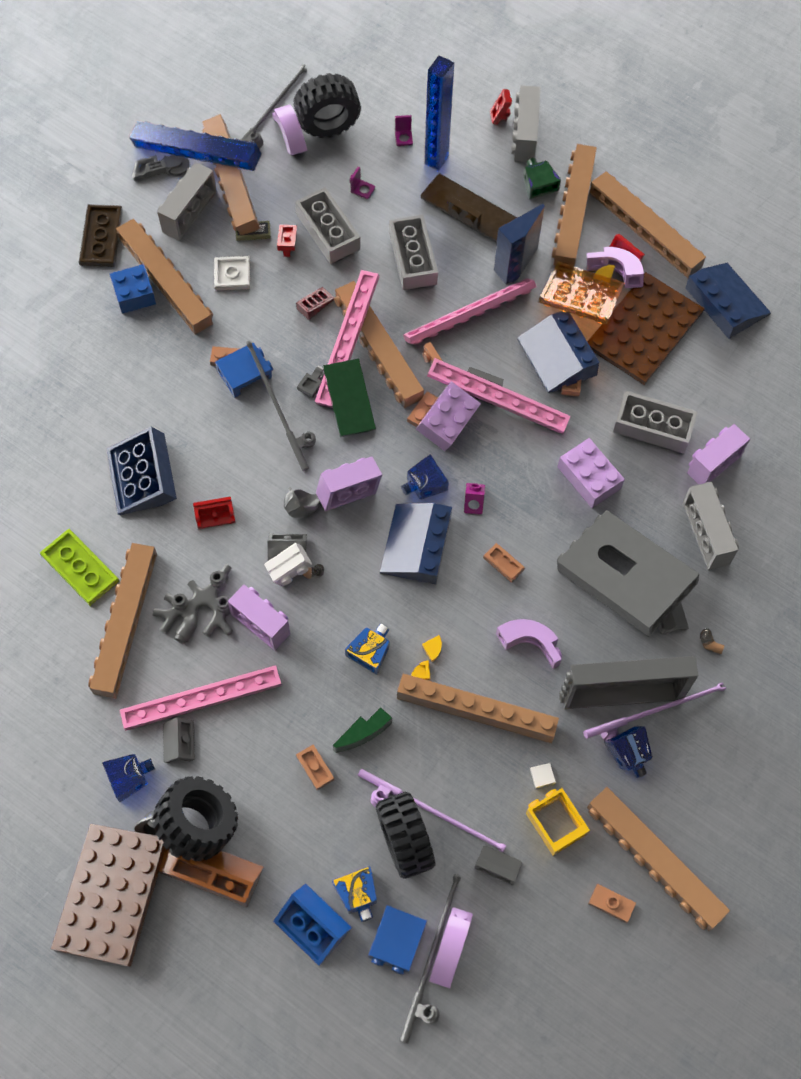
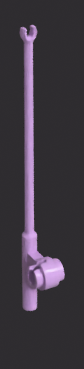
M719 683L716 687L627 718H619L585 730L583 733L586 739L601 734L604 741L612 743L617 740V729L627 725L628 722L716 691H724L726 687L721 688L720 686H723V683Z
M363 769L358 773L359 777L379 787L372 793L370 799L371 804L375 808L378 801L388 798L390 793L393 795L402 793L401 789ZM414 798L417 806L495 846L500 852L505 851V844L491 840Z

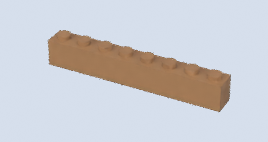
M219 114L202 121L204 126L202 133L205 139H208L206 145L209 152L212 151L210 158L213 164H216L214 170L217 177L221 179L218 183L221 190L225 192L223 198L225 203L229 204L227 211L229 216L233 217L231 223L234 230H238L240 235L261 229L223 117Z
M577 144L576 150H572L570 160L573 161V164H569L568 174H571V176L566 179L565 188H568V191H564L562 201L565 202V205H561L560 215L563 218L558 220L557 229L560 230V233L555 235L554 243L557 244V248L553 247L551 258H555L553 265L573 269L575 267L597 147Z
M605 171L591 182L589 193L683 275L689 278V276L703 267L706 256L702 251L696 249L689 240L682 237L676 229L668 225L663 218L646 206L639 197L632 194L626 186L618 182L613 175Z
M133 218L117 227L116 231L120 241L139 265L144 264L147 275L192 332L196 335L213 324V313L210 308H205L201 297L193 293L192 286L188 282L185 283L181 272L174 269V265L169 258H165L163 250L160 246L157 247L155 245V241L150 234L147 235L145 233L143 225L141 223L138 224Z
M355 281L335 289L336 297H334V301L338 307L342 308L344 317L356 286ZM369 305L359 334L360 343L364 348H367L371 361L376 362L380 375H384L386 378L385 381L388 388L393 389L395 392L394 396L397 402L406 408L422 399L424 389Z
M132 543L131 548L126 551V565L121 569V582L117 584L115 589L116 599L110 606V620H107L105 623L106 633L99 644V649L101 650L99 657H96L94 661V675L90 676L88 687H90L94 695L117 699L157 557L156 549L153 546Z
M404 673L397 690V699L548 743H552L559 721L558 717Z
M608 787L589 803L587 808L589 809L590 816L595 820H599L604 825V830L609 835H614L619 840V845L625 851L629 850L634 855L633 858L637 864L642 867L645 866L649 870L650 877L654 881L660 882L665 887V892L670 897H675L680 902V907L687 914L691 913L696 918L695 922L700 928L706 929L709 932L730 912Z

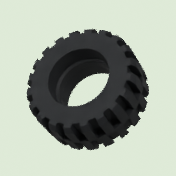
M326 73L323 76L322 74L317 75L316 78L309 79L307 83L304 82L301 85V89L297 90L293 100V106L301 129L313 137L324 138L327 136L329 138L336 134H342L343 131L349 130L350 126L356 123L361 112V103L354 83L349 78L336 73L335 75L331 73Z
M188 776L184 779L176 780L157 802L156 809L153 812V826L158 831L156 833L158 839H162L164 842L163 846L166 849H171L173 851L172 854L175 856L181 855L183 856L182 859L185 860L193 858V861H202V859L208 860L216 856L231 840L238 827V812H235L237 808L235 803L230 800V794L228 792L225 793L223 791L224 788L220 784L217 786L213 780H204V777L196 776L194 779L193 776ZM182 808H191L199 812L206 819L209 829H201L191 824L185 817Z
M402 792L378 801L375 805L376 812L399 876L407 879L433 869L436 864L433 849L422 816L411 793Z

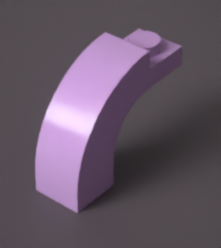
M291 105L274 109L275 113H272L273 119L281 128L288 153L294 155L307 151L301 126Z
M604 247V252L587 253V271L598 270L606 265H615L614 271L623 277L625 288L643 287V267L639 259L632 253L615 247Z
M518 619L497 627L496 635L505 650L519 643H531L540 648L553 669L560 665L562 654L558 647H554L557 645L558 638L545 625L533 620Z
M452 908L429 980L430 982L447 988L451 987L473 916L472 913Z

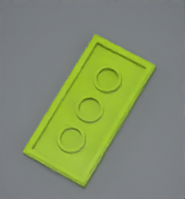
M67 529L39 552L47 563L89 606L94 604L119 582L116 575L70 529Z

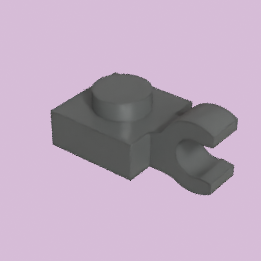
M318 365L312 375L306 373L298 384L297 390L314 398L320 388L321 379L324 377L323 368Z

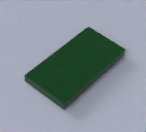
M359 358L323 365L339 437L376 430Z

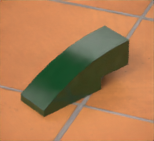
M381 707L367 721L360 716L333 744V751L335 753L348 751L369 742L392 724V717Z

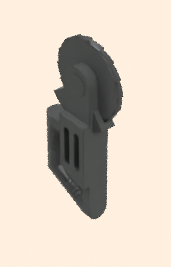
M178 153L168 157L165 155L161 160H158L156 155L135 161L132 178L134 181L164 173L167 175L170 173L173 175L183 174L188 170L190 161L187 156ZM146 165L145 172L140 173L141 166Z

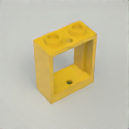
M563 788L558 791L553 789L545 795V799L541 801L536 799L531 802L526 811L527 817L552 856L582 839L590 831ZM559 800L577 829L553 843L535 814Z

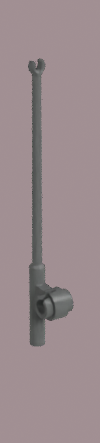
M305 64L301 66L300 71L253 128L251 127L234 147L236 156L246 144L251 145L255 149H260L263 146L264 140L261 134L256 133V129L301 74L307 71Z
M247 341V347L253 356L286 430V436L302 471H306L309 467L301 449L313 447L316 443V436L314 433L307 431L302 436L295 438L253 349L252 342Z
M458 874L453 876V884L418 991L415 992L400 1041L404 1043L409 1042L416 1017L421 1018L428 1024L436 1023L440 1017L439 1010L429 1004L421 1005V1001L457 884L461 879Z

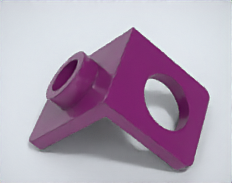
M412 115L395 116L396 146L413 145ZM402 135H406L409 137V139L407 141H401L399 137Z
M358 166L349 179L351 193L369 199L375 190V185L361 180V167ZM366 186L370 190L367 193H362L360 188Z
M466 483L464 513H483L484 484ZM476 500L479 502V507L471 509L468 503Z

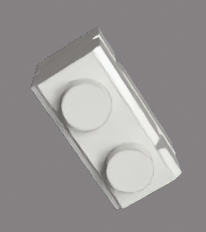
M295 543L264 565L270 573L273 582L280 586H285L291 583L292 578L296 575L306 573L312 563L304 548Z

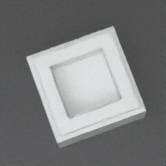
M550 763L530 768L535 789L556 783Z

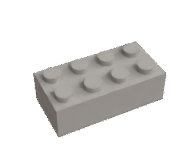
M520 85V92H516L515 103L518 104H515L514 116L517 117H514L512 141L515 144H512L511 154H514L515 162H527L528 159L535 158L541 87Z
M197 162L188 168L186 175L178 181L176 188L168 194L166 201L157 210L162 233L178 241L182 239L217 192L212 169Z
M326 187L295 201L296 215L330 264L361 249L359 234Z
M424 215L389 220V235L402 289L407 290L437 285L438 270Z
M625 391L613 432L685 453L698 412Z
M712 482L691 486L683 501V506L708 570L730 565L739 549L738 541L732 535L731 523L726 520L725 508L719 502L718 490L714 488Z

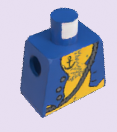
M379 624L375 632L366 627L346 647L345 656L377 675L390 647V641L385 638L389 629L382 624Z
M370 866L332 880L333 886L349 914L358 911L361 922L373 918L370 906L377 904V898Z

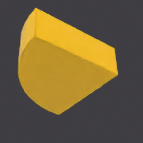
M615 265L601 267L596 271L593 278L610 283Z
M439 635L422 644L431 662H434L441 652L442 641Z
M429 660L423 661L416 666L411 676L430 681Z

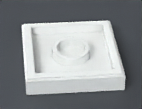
M214 257L215 291L250 289V257Z

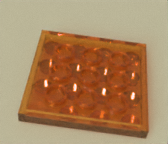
M557 262L539 297L538 303L607 325L623 290L624 282Z

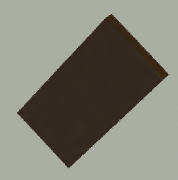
M87 204L79 256L80 266L115 267L119 239L116 228L121 225L122 206Z

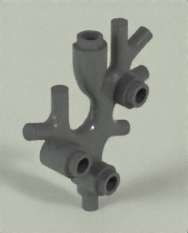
M225 564L221 571L213 572L210 575V584L205 588H200L194 580H191L187 585L192 590L193 597L189 600L184 594L173 596L167 593L164 600L171 603L172 608L165 610L153 609V616L165 618V622L159 630L166 634L178 616H183L184 620L175 632L176 636L174 639L184 644L189 641L195 632L197 610L202 606H208L213 611V617L203 631V634L209 637L216 627H220L226 635L231 634L233 630L225 620V616L231 614L228 605L230 598L227 596L218 597V592L226 588V581L229 578L228 574L232 567Z

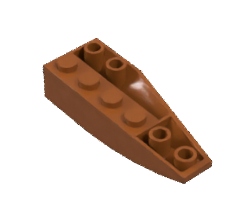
M168 848L165 849L159 873L248 907L264 867L220 851V853L208 860L193 861V858L185 860L182 859L183 856L181 855L178 858L171 855Z

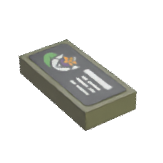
M258 221L261 229L240 235L238 230L235 231L236 241L271 239L270 221Z

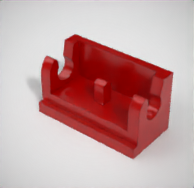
M231 496L193 503L198 529L236 523Z

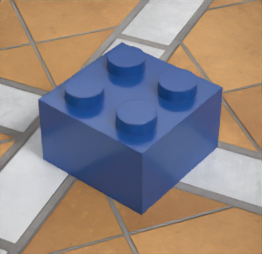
M144 264L109 273L122 314L156 305Z

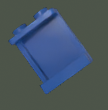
M253 342V349L268 379H271L273 367L269 361L264 359L262 349L260 347L257 348ZM247 346L215 361L217 372L234 398L241 395V388L262 378Z
M387 905L368 957L372 959L371 963L381 967L384 964L392 967L391 970L398 974L409 973L427 920Z

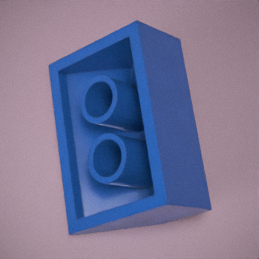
M306 883L291 894L273 920L318 966L335 950L352 928Z

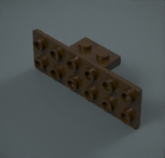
M440 173L420 195L421 199L496 242L498 229L518 218Z

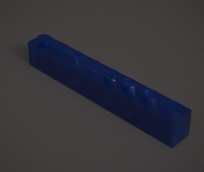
M440 55L429 67L427 74L424 164L437 171L441 169L449 157L455 62Z
M137 121L129 137L135 148L255 171L262 155L258 145L252 141L245 142L236 138L230 139L220 135L214 136L208 133H198L193 130H182L178 127L172 128L162 124H151L147 121Z

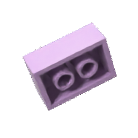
M451 381L422 419L416 430L446 451L453 444L481 403Z
M735 424L729 428L725 427L716 439L712 438L707 442L703 450L698 449L693 454V460L689 463L690 467L687 474L699 485L713 481L743 455L750 438Z
M590 438L559 458L558 469L591 508H594L622 488L625 479Z
M373 457L360 458L354 463H345L339 468L327 469L322 472L316 494L324 510L328 511L376 494L382 473Z
M243 585L228 600L231 615L274 651L290 635L288 617L283 612H277L273 609L274 606L267 599L262 600L254 588H248Z

